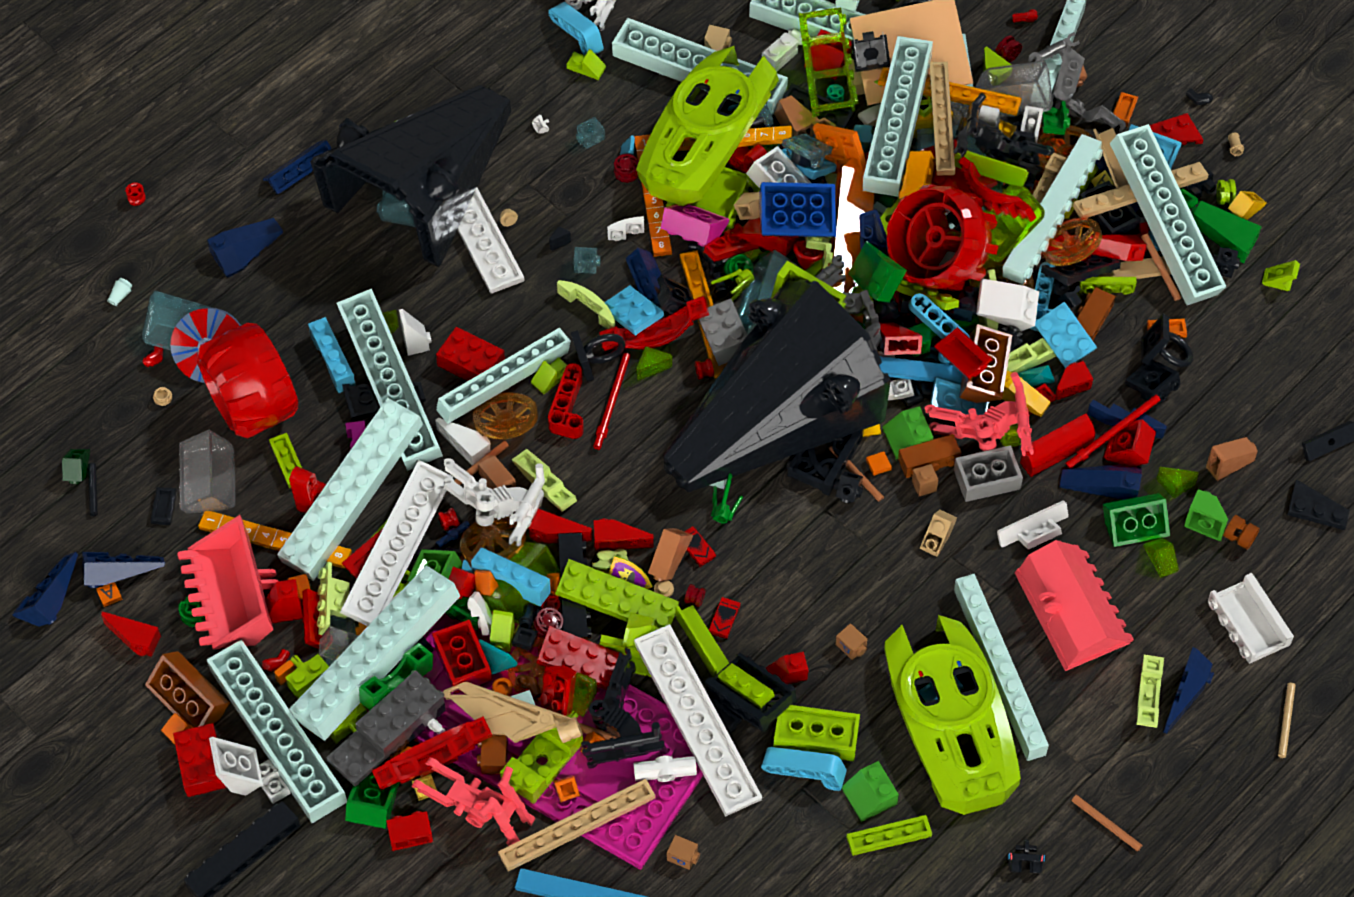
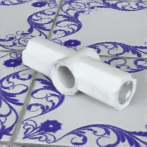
M660 756L654 761L633 763L635 782L644 779H657L659 782H669L674 780L675 777L697 775L695 756L674 759L671 756Z

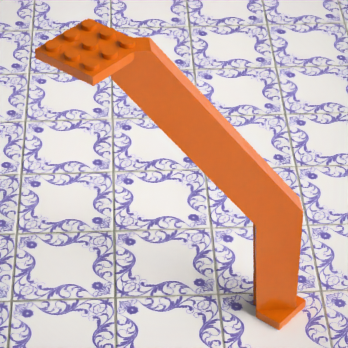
M816 123L813 126L821 156L837 165L836 171L832 172L837 174L835 186L836 237H831L830 243H832L831 252H833V257L842 255V261L845 265L842 275L846 276V280L841 283L837 282L832 287L840 292L849 293L853 287L859 286L848 274L860 253L859 215L873 210L875 193L863 191V176L867 162L858 132ZM850 314L856 321L863 324L864 314L861 316Z

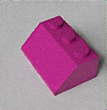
M675 204L664 208L661 229L666 230L668 234L680 235L684 240H693L698 242V245L705 247L712 240L720 237L728 225L729 219L690 204L685 206Z

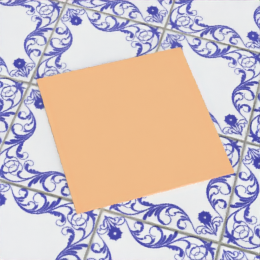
M933 0L850 18L853 37L858 39V41L863 40L862 33L873 31L874 38H878L883 34L887 35L890 64L897 36L933 41L931 62H948L949 82L961 85L973 84L955 0ZM883 68L861 71L867 106L882 102L885 86H879L874 81L879 79ZM929 68V70H928V75H927V77H929V78H930V68Z

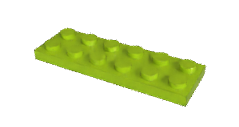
M568 559L555 593L558 596L628 622L630 613L654 618L653 625L656 626L655 630L672 624L675 616V607L679 604L677 600Z

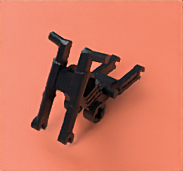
M980 93L974 102L970 104L967 118L962 117L956 131L957 146L954 153H959L963 158L967 152V137L971 136L976 139L975 145L983 154H986V157L1001 162H1009L1011 165L1026 169L1027 172L1034 175L1040 174L1043 169L1039 165L1024 162L1022 159L1028 150L1049 156L1054 153L1055 149L1049 145L1045 146L1028 140L1018 142L1019 133L1014 132L1011 138L1004 135L999 127L990 126L983 120L978 119V107L986 98L985 94Z
M625 648L626 655L618 654L619 656L611 675L605 698L603 700H595L589 706V712L595 727L603 731L607 730V733L617 738L613 739L612 737L609 740L593 743L583 741L581 743L583 755L586 756L588 761V768H595L597 764L612 761L618 762L622 759L647 755L656 751H660L661 754L668 753V748L665 746L664 741L660 740L662 738L660 724L654 722L652 724V732L642 733L638 722L629 712H625L623 708L632 675L636 671L635 663L629 661L632 658V654L628 648Z

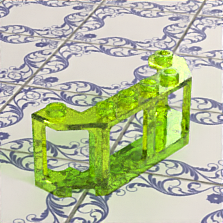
M841 7L799 13L812 117L820 116L819 112L823 110L851 107L852 111H855V104H858L856 87L851 84V80H854L853 69L849 70L852 59L851 54H847V49L850 48L849 38H845L843 26L847 24L846 14H842ZM834 14L839 16L840 31L838 33L810 36L808 34V18ZM841 42L845 66L843 68L814 71L811 46ZM846 76L849 101L819 105L815 80Z

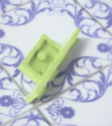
M805 237L806 248L823 250V269L828 267V263H832L833 252H831L832 243H830L831 237Z
M327 562L318 574L320 579L318 588L320 600L317 605L319 617L316 625L319 627V635H323L330 626V614L342 618L347 617L341 614L340 611L349 595L350 582L332 578L331 562Z

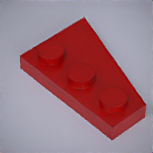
M1188 113L1149 125L1152 132L1182 142V145H1186L1187 142L1203 144V138Z
M737 223L732 230L728 229L725 231L722 237H717L705 245L704 253L716 262L758 249L759 246L737 237V233L743 228Z

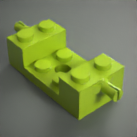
M319 654L304 663L298 655H294L290 659L297 668L285 678L288 688L297 699L329 668ZM360 703L332 732L330 737L335 743H338L351 732L357 731L355 723L367 713L366 708Z
M571 711L568 717L578 718V714L576 712L574 714V711ZM557 727L536 735L518 759L512 757L505 765V767L508 766L513 769L509 780L510 786L515 789L516 793L535 804L582 746L583 736L563 743L558 734ZM545 757L548 759V762L540 765L537 763V760ZM505 767L500 771L501 778L504 773Z

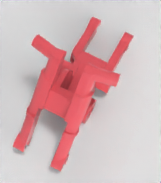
M1013 372L1010 375L1016 389L1015 401H1005L996 407L991 406L984 415H977L974 408L968 410L969 414H963L961 411L935 407L932 404L924 407L925 413H929L930 417L955 422L956 427L937 422L930 423L929 428L933 431L934 435L948 436L953 434L957 439L973 438L978 441L979 448L982 451L995 449L997 446L996 439H1001L1005 435L1004 433L1010 430L1011 425L1018 423L1017 434L1021 438L1022 455L1026 456L1027 451H1029L1030 455L1034 454L1031 442L1032 428H1030L1024 387L1017 372Z
M431 757L426 762V765L432 766V770L454 782L448 794L445 796L419 780H415L412 784L413 788L418 789L417 792L423 793L445 807L457 806L453 811L456 815L461 816L463 811L467 812L466 820L477 828H482L484 823L493 816L500 826V830L508 839L506 842L508 846L520 841L509 823L514 811L517 812L523 823L527 822L532 826L535 821V817L528 813L515 789L509 784L513 769L508 766L505 767L501 781L498 783L502 794L488 787L479 790L478 787L481 784V780L478 778H474L470 785L466 784L462 775L440 764Z

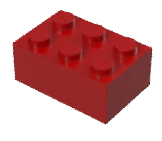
M456 327L436 353L439 367L469 381L505 360V352L503 349Z
M470 619L432 633L433 644L451 687L463 682H469L478 686L492 680L490 666ZM458 689L453 692L456 694L461 692V690Z
M211 723L173 733L183 786L187 797L227 788L216 776L209 741L210 737L217 738L214 724Z

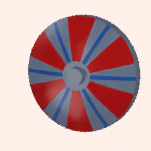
M199 308L186 314L177 323L171 336V353L177 367L189 378L205 383L197 363V353L200 345L224 334L228 330L241 326V324L231 314L217 308Z

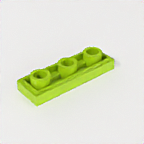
M1091 277L1085 281H1079V287L1081 288L1079 292L1085 294L1092 293L1095 287L1110 294L1134 293L1137 281L1136 277Z

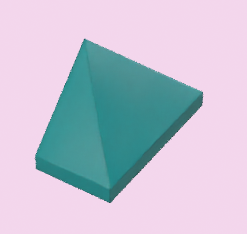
M1049 365L1018 373L1019 377L1032 387L1055 382Z
M480 639L479 643L490 666L491 675L516 667L518 663L510 654Z

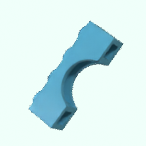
M326 317L309 323L310 336L316 349L321 352L337 392L344 391L342 384L356 386L354 374Z
M481 547L471 561L472 573L476 569L491 571L495 579L511 584L519 591L523 599L541 607L551 593L550 578Z

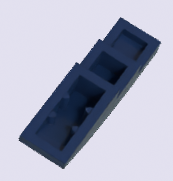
M1093 400L1089 405L1087 415L1107 425L1115 426L1135 411L1136 408L1128 412L1113 404L1109 409ZM1143 413L1134 420L1143 419L1156 431L1155 438L1163 439L1167 426Z

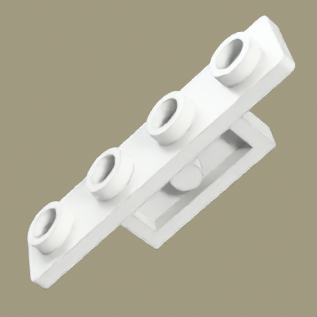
M1063 500L997 531L999 545L1005 547L1019 540L1027 549H1030L1061 535V527L1056 523L1068 518L1067 503Z

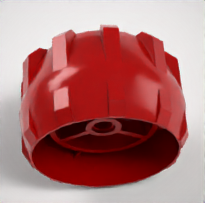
M929 184L923 185L918 191L908 196L905 195L899 201L887 225V253L889 258L907 270L903 277L905 280L930 289H944L954 292L961 291L965 281L968 279L980 281L986 275L983 265L989 253L997 255L999 247L992 244L991 232L998 223L995 215L985 213L982 210V198L951 186ZM954 213L960 223L961 231L950 229L946 218L947 214ZM947 251L956 252L948 262L939 266Z
M245 323L200 345L197 353V363L203 380L228 427L234 430L236 435L248 439L294 416L298 409V398L292 381L276 348L259 325Z

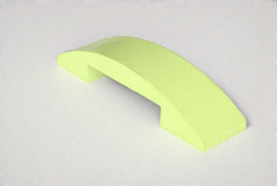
M562 280L557 282L558 294L570 303L578 299L598 314L599 324L604 328L610 329L615 327V320L610 309L596 294L572 282Z
M1143 656L1137 705V725L1154 728L1158 726L1160 686L1164 664L1163 657Z

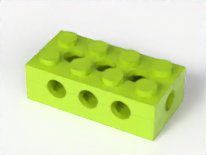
M790 705L777 717L774 747L832 754L841 760L854 761L860 714Z

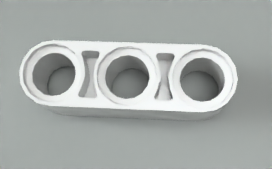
M982 105L978 119L983 120L990 126L997 127L1000 120V109Z

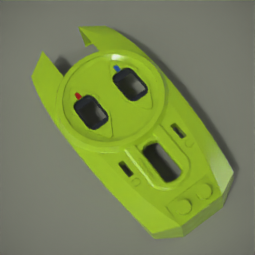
M734 46L715 51L702 60L680 83L658 119L636 168L639 179L651 196L679 206H685L702 200L770 98V91H773L779 82L777 71L764 55L749 77L734 68L720 66L722 63L739 66ZM701 89L709 91L701 104L693 102ZM727 98L740 102L731 115L719 111ZM687 137L695 138L696 141L684 160L674 161L672 158L684 139Z
M938 615L936 631H945L950 644L930 645L913 653L903 625H901L885 641L884 652L899 709L918 755L930 777L941 807L965 815L1002 805L1017 789L1021 777L1007 715L984 654L971 633L960 621ZM970 671L976 689L961 693L954 675ZM932 682L938 699L922 703L916 685ZM988 728L990 729L991 734H992V737H993V738H991V739H990L989 733H988V731H987ZM970 734L972 736L981 761L980 765L976 767L966 765L957 741L959 735ZM936 742L940 743L942 752L939 751Z

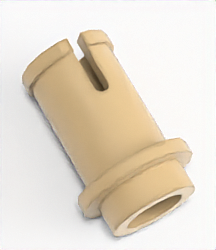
M1229 134L1230 153L1234 156L1242 155L1244 146L1240 142L1239 134Z

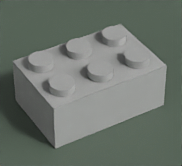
M731 299L708 307L709 315L699 319L701 328L718 366L728 363L740 344L747 337L745 328Z
M1011 445L955 458L954 472L965 502L1021 489L1023 476Z

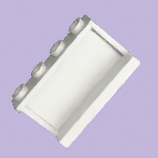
M1252 573L1246 575L1243 582L1218 593L1215 590L1210 592L1208 598L1210 608L1215 610L1220 624L1226 627L1230 639L1237 644L1241 656L1246 658L1249 664L1291 645L1294 637Z

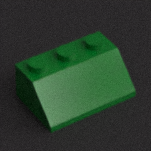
M1159 493L1103 504L1105 524L1114 547L1170 536L1166 498Z

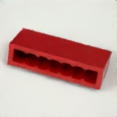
M1084 414L1032 442L1034 454L1030 455L1029 451H1027L1026 456L1021 454L1020 464L1030 477L1094 442L1095 430L1089 416Z

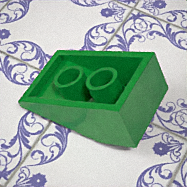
M865 242L848 274L863 291L867 290L872 298L889 303L907 270L872 244Z
M371 772L356 787L353 785L347 800L345 821L386 829V820L390 819L400 782L380 790Z

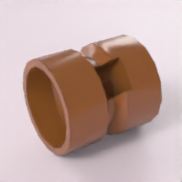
M1235 514L1226 527L1223 536L1231 541L1236 540L1239 546L1248 550L1257 537L1260 528L1252 523L1246 524L1245 519Z

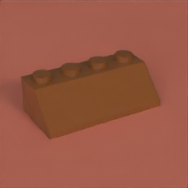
M977 324L969 335L970 339L988 354L992 361L987 364L988 366L984 371L975 377L968 379L963 374L959 398L974 403L1001 400L1003 398L1012 335Z
M178 651L162 654L145 684L173 714L176 713L188 725L189 729L211 723L214 724L222 717L230 703Z

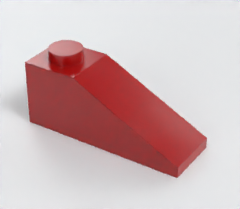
M1089 235L1085 253L1123 261H1143L1147 244L1137 235Z
M541 509L537 510L529 527V535L533 540L547 544L558 543V534L582 533V541H591L593 538L592 528Z
M602 518L594 520L595 550L654 547L653 534L614 519Z
M102 611L101 616L104 624L132 651L140 656L148 655L152 657L161 637L158 627Z

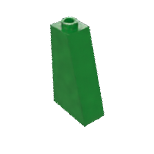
M1200 201L1197 207L1194 206L1191 211L1200 232L1222 248L1237 250V258L1240 259V262L1245 263L1259 237L1262 226Z

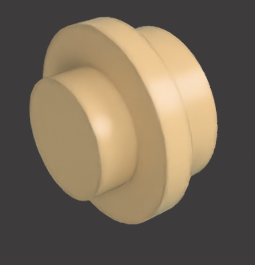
M505 209L500 214V222L503 226H511L518 219L517 213L511 209Z
M165 387L156 389L153 395L154 402L161 406L169 404L173 398L171 391Z
M668 580L658 581L654 586V592L670 597L674 592V587Z

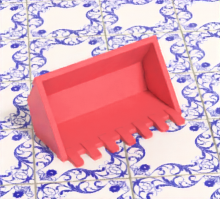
M241 515L188 547V550L177 553L179 560L190 559L191 561L190 565L181 567V573H194L195 577L194 579L185 580V587L198 588L199 592L189 594L188 601L201 602L202 607L192 609V616H205L206 620L205 622L196 623L195 629L196 631L209 632V636L199 638L200 646L212 645L213 649L228 648L241 639L246 646H256L274 630L263 590L272 589L274 584L278 582L276 579H267L274 578L276 571L275 569H257L248 532L243 524Z
M1055 540L1029 554L1020 568L1015 571V575L1064 670L1067 671L1124 647L1134 639L1131 634L1124 632L1123 628L1126 627L1124 620L1116 617L1115 614L1119 613L1117 607L1109 604L1108 600L1112 598L1109 592L1102 591L1100 586L1104 585L1103 580L1094 576L1093 573L1097 571L1096 567L1093 564L1087 563L1086 559L1090 557L1088 552L1081 550L1078 545Z

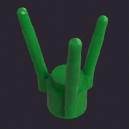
M732 473L728 475L722 503L718 504V506L717 487H713V510L711 516L719 523H727L728 520H732L733 514L743 499V496H739L731 510L729 509L730 506L726 504Z

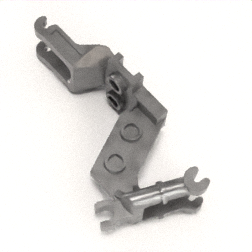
M1075 32L1069 34L1067 38L1029 55L1028 62H1032L1035 59L1034 67H1037L1040 62L1052 58L1059 53L1062 64L1053 96L1060 102L1065 101L1066 107L1085 122L1102 120L1113 129L1119 125V132L1123 131L1126 126L1125 122L1103 105L1086 111L1084 109L1085 105L1080 100L1076 99L1074 101L1070 99L1076 91L1085 60L1084 57L1071 48V46H1076L1080 43L1079 40L1075 43L1070 41V38L1076 35Z
M842 255L834 256L833 263L822 269L815 277L831 287L837 282H844L846 276L842 275L844 273L843 268L845 267ZM868 291L843 293L846 295L844 301L846 307L844 309L849 314H864L865 330L871 338L867 342L872 351L877 350L882 339L880 333L881 325Z

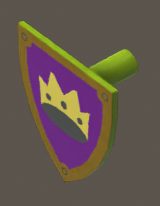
M614 556L609 575L646 589L652 587L648 576L641 568L633 562Z

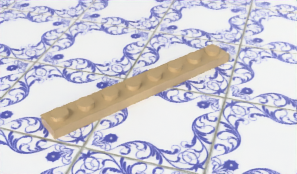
M930 62L936 175H955L948 62Z
M1200 162L1171 171L1179 188L1207 180L1209 176ZM1128 184L1074 201L1073 208L1082 220L1135 203L1137 200Z
M644 779L498 851V854L509 872L654 800L655 794L647 780Z

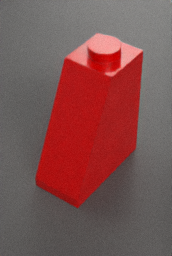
M894 322L880 323L882 339L878 347L884 355L921 354V334Z
M296 579L276 582L266 598L271 622L278 623L303 619L302 601Z

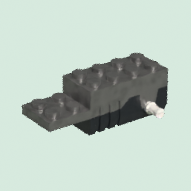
M415 670L355 723L357 731L328 755L327 761L356 787L372 770L397 756L399 751L401 752L405 749L406 745H409L428 727L438 735L445 732V729L437 721L446 711L444 693L441 690L435 689V686L430 684L431 682L428 678H423Z

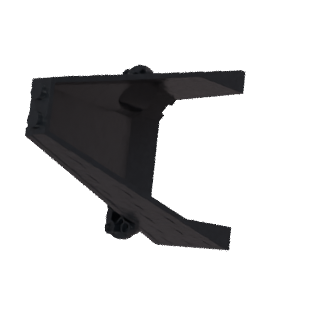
M478 85L378 128L369 133L366 127L358 126L349 118H345L339 125V132L336 138L337 147L316 155L310 161L324 207L338 214L366 182L395 196L399 201L404 200L410 206L408 211L413 216L424 260L439 268L510 116V99L495 93L490 88Z
M789 278L773 298L755 299L749 303L750 314H748V318L753 324H756L755 327L740 344L664 454V470L675 478L680 488H684L689 493L728 479L729 473H732V477L885 421L891 379L888 373L884 374L879 366L882 363L877 350H871L867 342L871 339L868 332L817 281L808 283V280L799 279L795 281L794 278Z

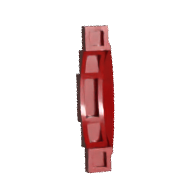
M965 157L958 161L962 167L960 171L967 180L966 185L972 194L982 198L983 207L988 212L992 211L996 215L1002 212L1005 216L1010 215L1014 219L1019 216L1021 219L1026 218L1030 222L1037 218L1031 206L1020 197L996 192L978 181L980 174L974 163Z
M704 296L686 302L687 305L681 310L656 321L636 336L626 328H618L617 326L599 333L600 335L617 334L622 336L626 343L625 348L650 349L663 346L678 338L689 326L694 325V320L709 315L707 301ZM614 341L601 343L604 351L618 346V343Z
M484 716L472 722H466L402 752L386 761L384 765L372 770V773L380 790L398 782L403 784L419 775L422 778L435 772L431 769L432 766L426 765L430 757L436 759L440 764L447 766L457 761L458 756L475 749L476 744L493 735Z

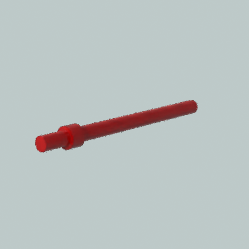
M624 353L601 424L597 427L595 433L597 437L593 448L596 450L601 449L603 440L608 434L607 427L630 359L628 353Z
M1157 394L1086 448H1081L1077 451V455L1065 463L1066 466L1071 469L1080 461H1085L1089 458V454L1161 401Z

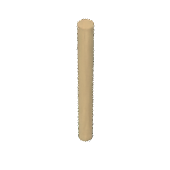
M1294 683L1287 684L1278 757L1286 758L1296 686Z

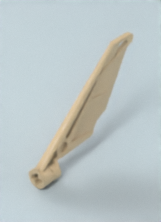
M469 682L460 683L443 691L445 699H451L474 720L484 716L492 735H505L514 743L556 727L563 743L583 736L576 717L571 718ZM459 689L466 695H451V692Z

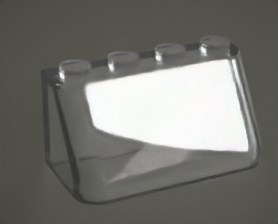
M1045 61L989 68L982 73L975 88L1022 98L1017 115L1024 114L1025 106L1042 108L1043 112L1050 111L1053 106L1049 69ZM1000 112V117L1015 116Z
M211 430L204 431L180 442V509L190 514L224 511L233 508L236 501L235 462L232 444Z

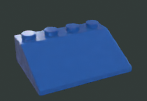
M761 182L759 209L762 236L836 237L835 184Z

